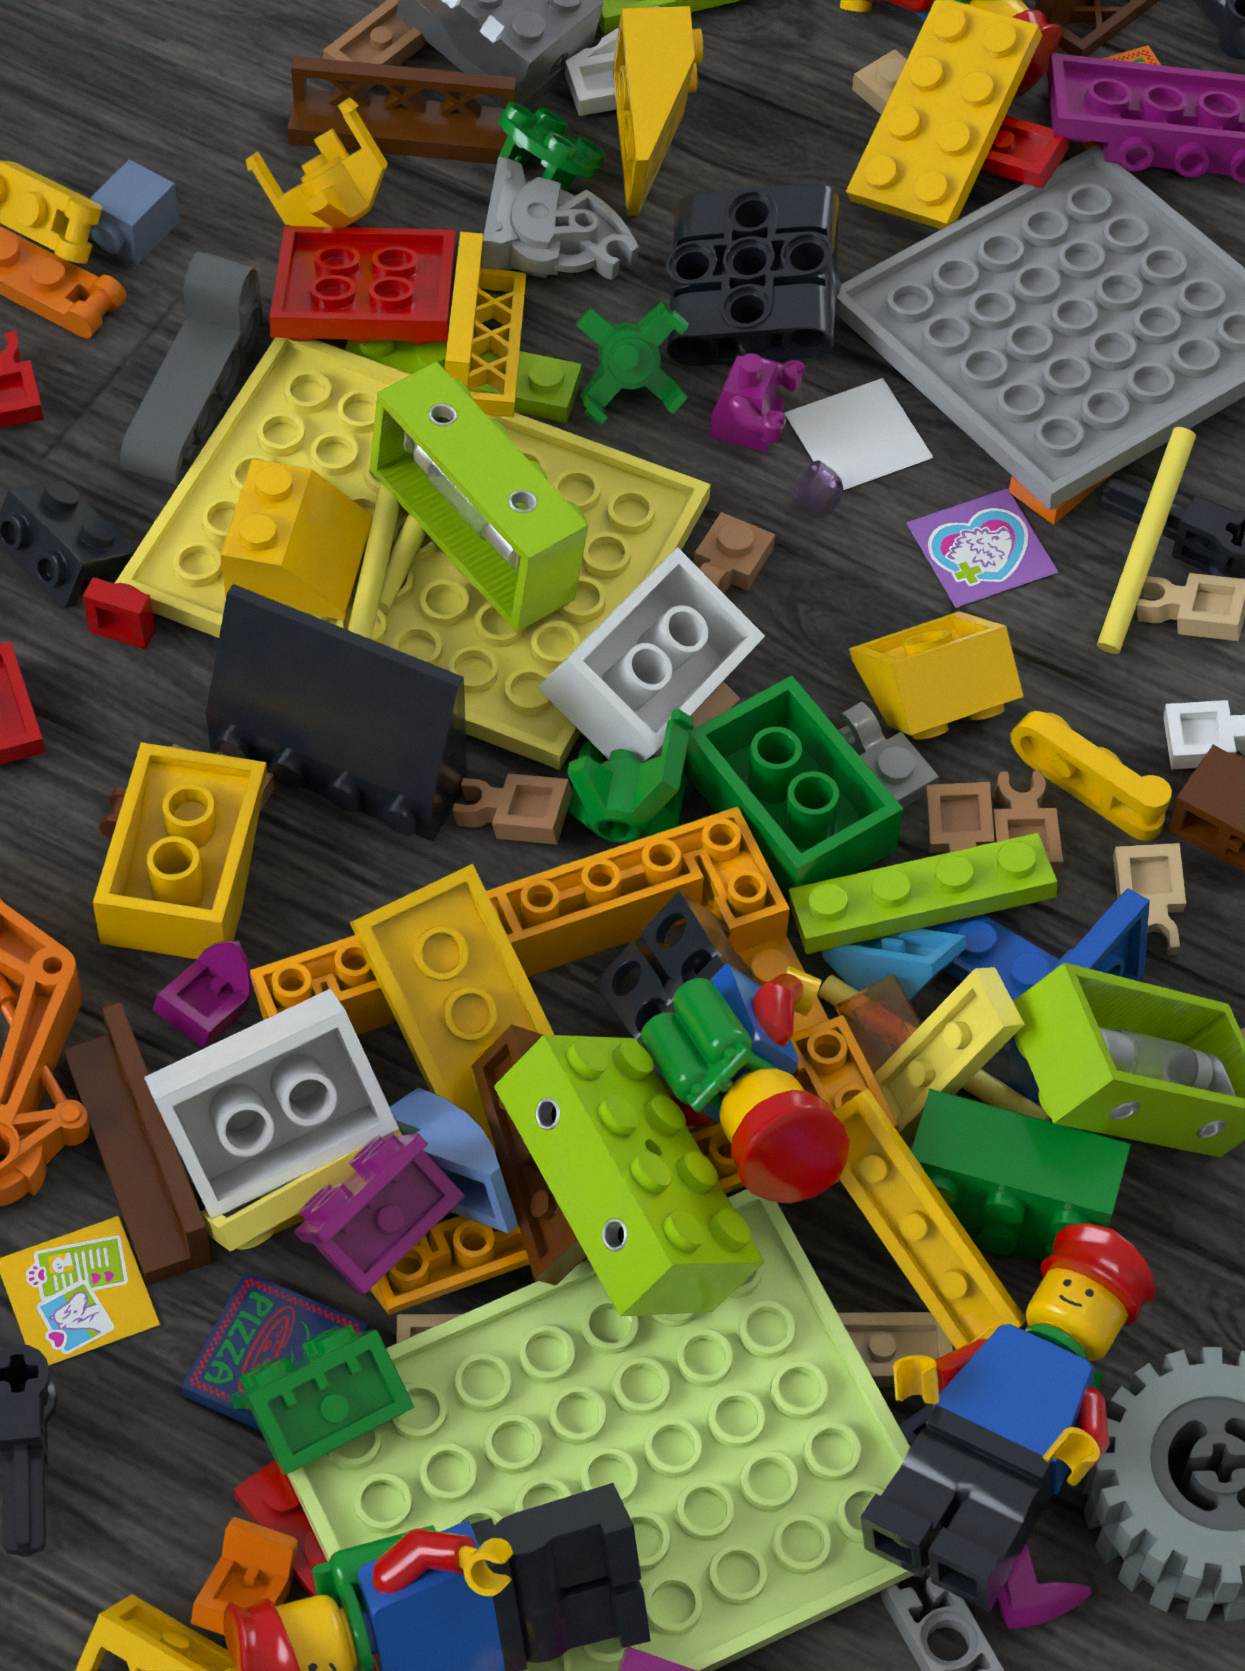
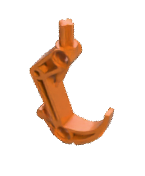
M1 898L0 1013H3L10 1025L0 1060V1155L7 1156L0 1162V1206H5L19 1200L28 1192L35 1196L45 1180L47 1164L65 1145L76 1146L86 1140L91 1126L87 1110L83 1104L76 1100H67L53 1076L82 1003L83 994L74 956L67 948L6 905ZM47 1091L55 1108L38 1111Z

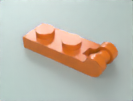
M0 226V295L85 339L91 338L103 325L102 316L106 312H115L127 299L125 289L113 277L109 275L98 277Z

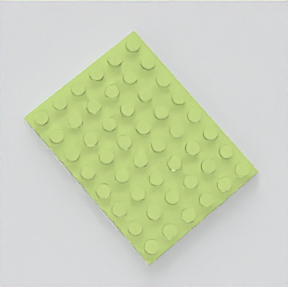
M746 1189L728 1197L736 1213L748 1224L751 1231V1239L765 1263L713 1312L620 1317L589 1259L579 1263L556 1286L537 1281L386 1348L415 1408L287 1474L327 1562L333 1553L338 1550L408 1532L412 1529L434 1525L435 1530L441 1532L460 1523L470 1521L471 1524L492 1518L495 1525L502 1518L513 1513L614 1483L634 1525L642 1578L639 1581L643 1587L651 1639L650 1642L630 1647L697 1671H714L915 1575L864 1548L860 1517L874 1495H882L901 1467L910 1446L778 1203L756 1196ZM894 1540V1541H895L896 1543H898L900 1546H903V1547H906V1548H910V1547H908V1546H906V1545H904V1544H902V1543H900V1542ZM616 1637L571 1648L561 1657L549 1662H527L528 1669L522 1671H618L623 1652L626 1648L621 1647ZM372 1655L373 1661H374V1663H375V1665H376V1668H377V1670L379 1671V1669H378V1667H377V1664H376V1661H375V1658H374V1655Z

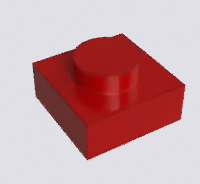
M93 577L83 594L89 632L146 649L155 633L150 595L142 593L134 586L126 583L113 584Z

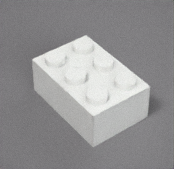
M677 547L537 688L608 760L613 750L624 749L637 755L639 761L644 762L663 745L667 721L671 719L672 711L680 709L690 716L765 635Z
M331 988L144 1077L211 1219L367 1145L378 1135L383 1137L399 1129L349 1017Z

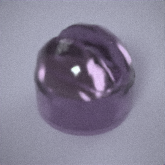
M817 460L807 468L799 479L792 493V500L806 510L815 513H827L835 509L841 500L843 493L842 479L832 468Z

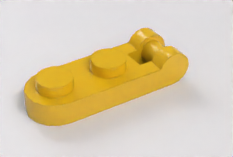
M0 161V223L54 250L55 255L62 259L75 263H88L92 244L87 241L92 225H98L103 207L16 162Z
M1029 712L1012 730L1011 742L1015 751L1035 771H1041L1044 777L1133 838L1140 841H1150L1160 835L1165 822V812L1169 807L1172 793L1171 787L1165 779L1154 775L1141 777L1123 765L1113 752L1106 748L1095 746L1073 731L1063 718L1054 713Z

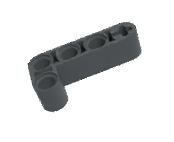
M202 251L195 253L191 259L185 277L184 302L186 319L125 434L120 454L122 470L176 486L180 484L205 446L257 343L262 324V303L257 267Z

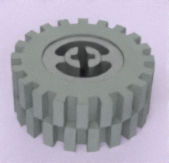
M1203 1347L1196 1365H1189L1185 1351L1180 1350L1165 1356L1159 1375L1150 1363L1136 1371L1129 1390L1121 1386L1111 1399L1107 1410L1109 1447L1098 1463L1084 1476L1083 1493H1089L1084 1509L1088 1529L1102 1526L1095 1548L1104 1563L1119 1555L1124 1560L1118 1576L1119 1581L1131 1592L1134 1591L1142 1580L1155 1587L1149 1604L1167 1612L1172 1598L1176 1597L1189 1602L1187 1619L1206 1622L1212 1606L1222 1605L1225 1622L1245 1619V1508L1241 1506L1245 1496V1351H1241L1235 1366L1222 1364V1347ZM1190 1446L1193 1449L1180 1480V1486L1187 1485L1185 1493L1182 1495L1172 1481L1168 1468V1457L1178 1448Z

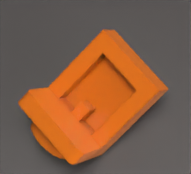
M237 1517L232 1518L225 1529L222 1556L194 1601L191 1624L225 1636L223 1619L228 1603L233 1602L240 1607L247 1608L262 1599L269 1598L275 1607L282 1605L291 1588L293 1565L298 1545L297 1540L290 1535Z

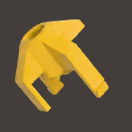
M351 98L341 102L338 107L360 144L361 149L349 155L334 129H330L314 139L322 154L301 166L305 172V175L300 178L301 184L283 193L259 152L246 159L248 171H253L285 225L342 228L355 222L371 210L388 163L355 108L359 105Z

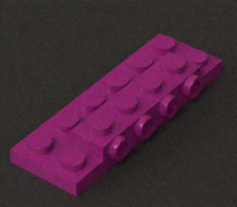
M1051 53L1047 67V80L1054 137L1065 135V138L1074 142H1102L1104 161L1119 163L1130 171H1141L1151 166L1173 169L1185 177H1197L1203 173L1222 174L1245 184V75Z

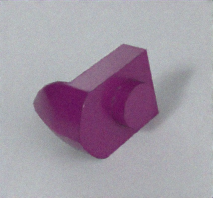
M223 941L208 947L192 965L157 995L153 1011L202 1048H205L243 1014L249 1002L253 985L250 976L251 968L240 942Z
M1026 1543L997 1599L1005 1626L1008 1629L1040 1625L1065 1614L1086 1600L1091 1595L1090 1586L1077 1583L1053 1582L1037 1584L1028 1544Z

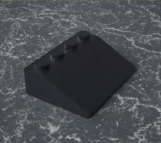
M233 584L226 595L206 709L210 749L231 757L266 762L267 772L273 774L274 778L285 786L291 788L303 787L327 797L330 802L343 810H358L380 819L398 833L404 835L416 834L434 841L451 813L454 804L457 803L463 793L461 787L463 778H467L464 677Z

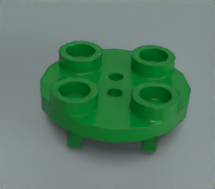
M509 102L499 117L498 124L508 136L498 157L522 164L523 168L530 156L534 154L542 159L540 164L546 168L542 178L561 183V190L567 191L577 176L586 179L595 178L606 157V152L593 142L578 137L576 140L564 132L568 125L567 122L545 108L539 107L534 114L515 102Z

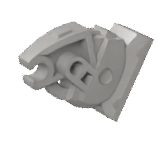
M498 157L483 236L481 268L506 271L516 269L526 272L528 275L546 278L548 275H558V271L574 273L593 268L603 277L612 280L618 276L620 262L617 257L613 256L623 257L630 267L637 263L639 246L619 215L602 199L588 190L574 196L561 190V183L541 177L526 182L522 164L508 158Z

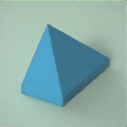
M916 929L823 950L822 955L823 959L848 985L897 1015L967 948L965 935Z

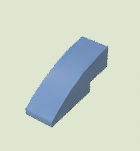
M419 1087L390 1106L401 1134L419 1133L428 1143L423 1151L465 1195L450 1212L506 1233H510L518 1227L494 1147L483 1129L465 1111L445 1098Z

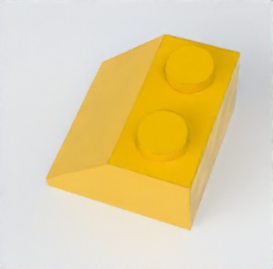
M252 459L220 555L225 597L231 586L235 584L304 613L346 621L363 564L373 516L313 469Z
M960 611L849 648L851 659L887 725L912 736L913 739H928L939 736L949 730V722L967 716L970 720H981L999 715L1005 710L1004 703L1024 697L1007 627Z

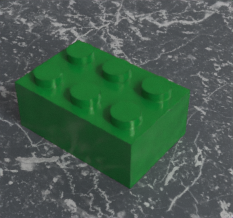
M792 675L690 731L686 750L685 775L716 814L737 806L739 807L783 897L788 903L790 888L856 874L897 850L903 807Z
M929 1089L911 1152L972 1241L976 1242L980 1248L996 1255H1011L1015 1253L1043 1261L1054 1252L1053 1244L1056 1234L1067 1225L1091 1223L1106 1228L1109 1227L1130 1143L1053 1124L1050 1121Z

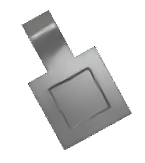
M860 702L842 713L841 718L847 726L838 731L903 808L924 797L926 785L938 783L939 776L902 732L887 740L885 739L877 718L865 703Z

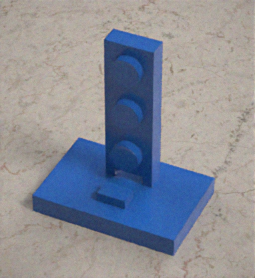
M1127 888L1073 950L1069 949L1060 960L983 914L920 929L965 935L967 948L943 971L962 982L975 968L995 967L1012 1001H1014L1062 963L1141 981L1145 976L1150 900ZM1013 1036L1010 1039L1009 1087L1035 1103L1038 1099L1039 1088L1029 1063L1018 1050Z

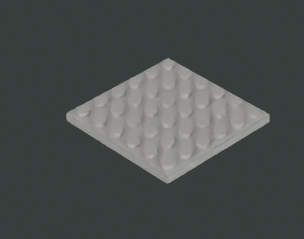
M1097 145L1058 165L1043 189L1028 184L1014 189L842 283L840 292L836 297L835 313L1049 510L1054 509L1168 442L1173 428L1183 427L1190 429L1245 397V268L1119 163L1104 161L1103 150Z

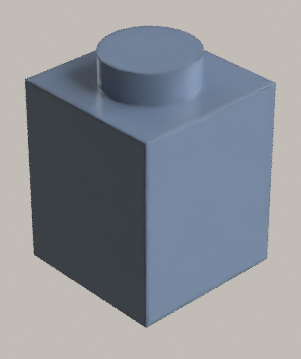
M130 159L90 198V200L103 207L98 225H92L91 227L92 240L106 252L119 254L137 265L179 223L175 183Z

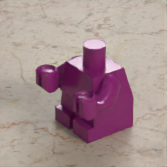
M746 354L742 357L737 356L711 416L710 438L767 452L770 442L778 441L785 427L786 416L782 413L784 398L777 397V389L779 386H783L788 391H797L805 376L806 366L797 360L782 364L756 354Z

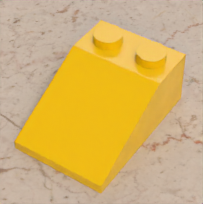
M690 6L622 8L613 62V77L627 216L639 215L682 120L687 95L697 91V63H702L703 36L701 29H692Z
M140 743L93 900L100 944L198 959L202 952L213 944L223 941H234L245 896L267 772L266 762Z

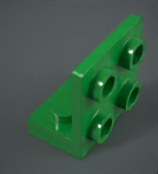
M352 1324L342 1328L336 1326L301 1344L307 1356L291 1363L289 1357L280 1360L274 1358L239 1376L244 1388L228 1397L234 1409L251 1410L282 1474L287 1475L415 1408L377 1330L355 1332Z

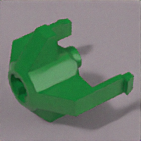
M661 302L637 323L623 322L613 325L590 307L576 322V326L598 344L597 354L600 365L580 393V397L587 408L584 414L598 426L608 419L604 407L621 388L637 389L646 386L663 401L667 410L672 414L688 398L683 388L660 367L659 345L674 329L682 335L689 326V323L675 310L671 311Z
M680 709L673 710L671 719L667 721L661 756L645 762L639 761L637 755L631 751L617 749L610 753L608 761L602 763L603 754L591 741L583 743L578 753L579 758L569 762L567 774L573 784V795L568 812L598 836L617 843L633 842L678 827L687 776L682 772L690 730L695 728L694 719Z

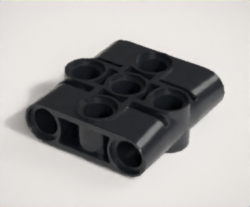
M800 184L695 193L679 199L675 207L673 251L669 254L666 262V269L671 282L669 309L671 311L675 310L689 323V326L682 335L675 329L668 335L667 354L671 359L688 366L734 363L737 356L742 357L746 354H756L769 360L817 357L830 352L834 347L836 297L841 288L837 269L839 196L836 191L821 184Z

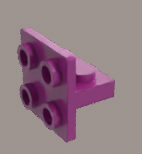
M419 1133L401 1136L391 1134L385 1139L378 1135L365 1145L349 1162L350 1166L356 1171L351 1177L336 1187H333L330 1183L325 1185L299 1211L306 1220L294 1233L302 1242L313 1243L359 1294H365L465 1196L423 1151L428 1143Z

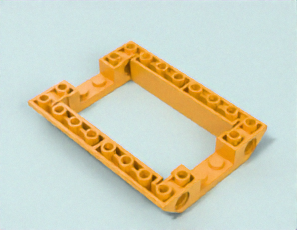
M738 806L486 891L527 977L643 938L640 932L679 890L723 920L731 933L728 940L736 953L750 968L753 974L752 978L758 981L761 986L780 974H785L787 966L805 973L787 937L790 908ZM681 919L674 923L670 928L686 923V920ZM356 935L250 970L251 980L263 1020L331 988L344 1007L356 1035L397 1022ZM816 997L807 1016L794 1012V1034L791 1042L799 1062L797 1070L792 1075L803 1089L825 1100L833 1112L868 1088L898 1131L899 1125L844 1016L829 1020L818 997ZM719 1123L691 1133L703 1156L715 1167L718 1174V1182L723 1191L728 1193L744 1187L738 1174V1168L730 1156L732 1144L723 1132L721 1124ZM463 1216L438 1223L429 1231L430 1245L426 1236H424L370 1290L388 1315L529 1265L530 1262L519 1225L510 1233H506Z

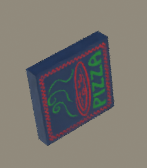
M245 1271L180 1386L182 1396L260 1430L251 1410L234 1409L228 1397L244 1388L239 1379L240 1375L274 1358L280 1360L289 1357L291 1363L307 1356L301 1344L336 1326L342 1328L352 1324L355 1332L369 1331V1324Z

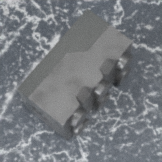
M399 0L396 16L411 29L414 27L420 31L423 39L463 72L516 77L517 104L528 109L565 78L566 60L585 48H592L603 1ZM493 96L503 105V96Z

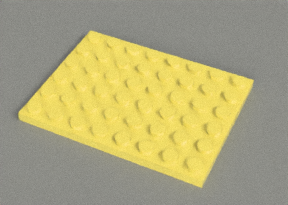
M275 338L114 584L126 583L134 586L142 593L149 594L153 613L219 638L226 601L220 555L251 460L258 459L313 469L373 516L380 487V481L369 470L377 392L411 374L315 339L307 342H297L289 338ZM515 412L514 417L487 415L490 419H495L503 425L510 441L528 460H534L542 467L549 483L566 501H572L580 508L586 522L589 524L575 600L516 633L426 533L389 613L384 615L378 608L372 640L463 676L466 734L560 770L581 731L537 687L677 547L682 550L710 499L711 484ZM401 504L391 550L409 514ZM359 577L346 621L317 615L312 616L348 630Z

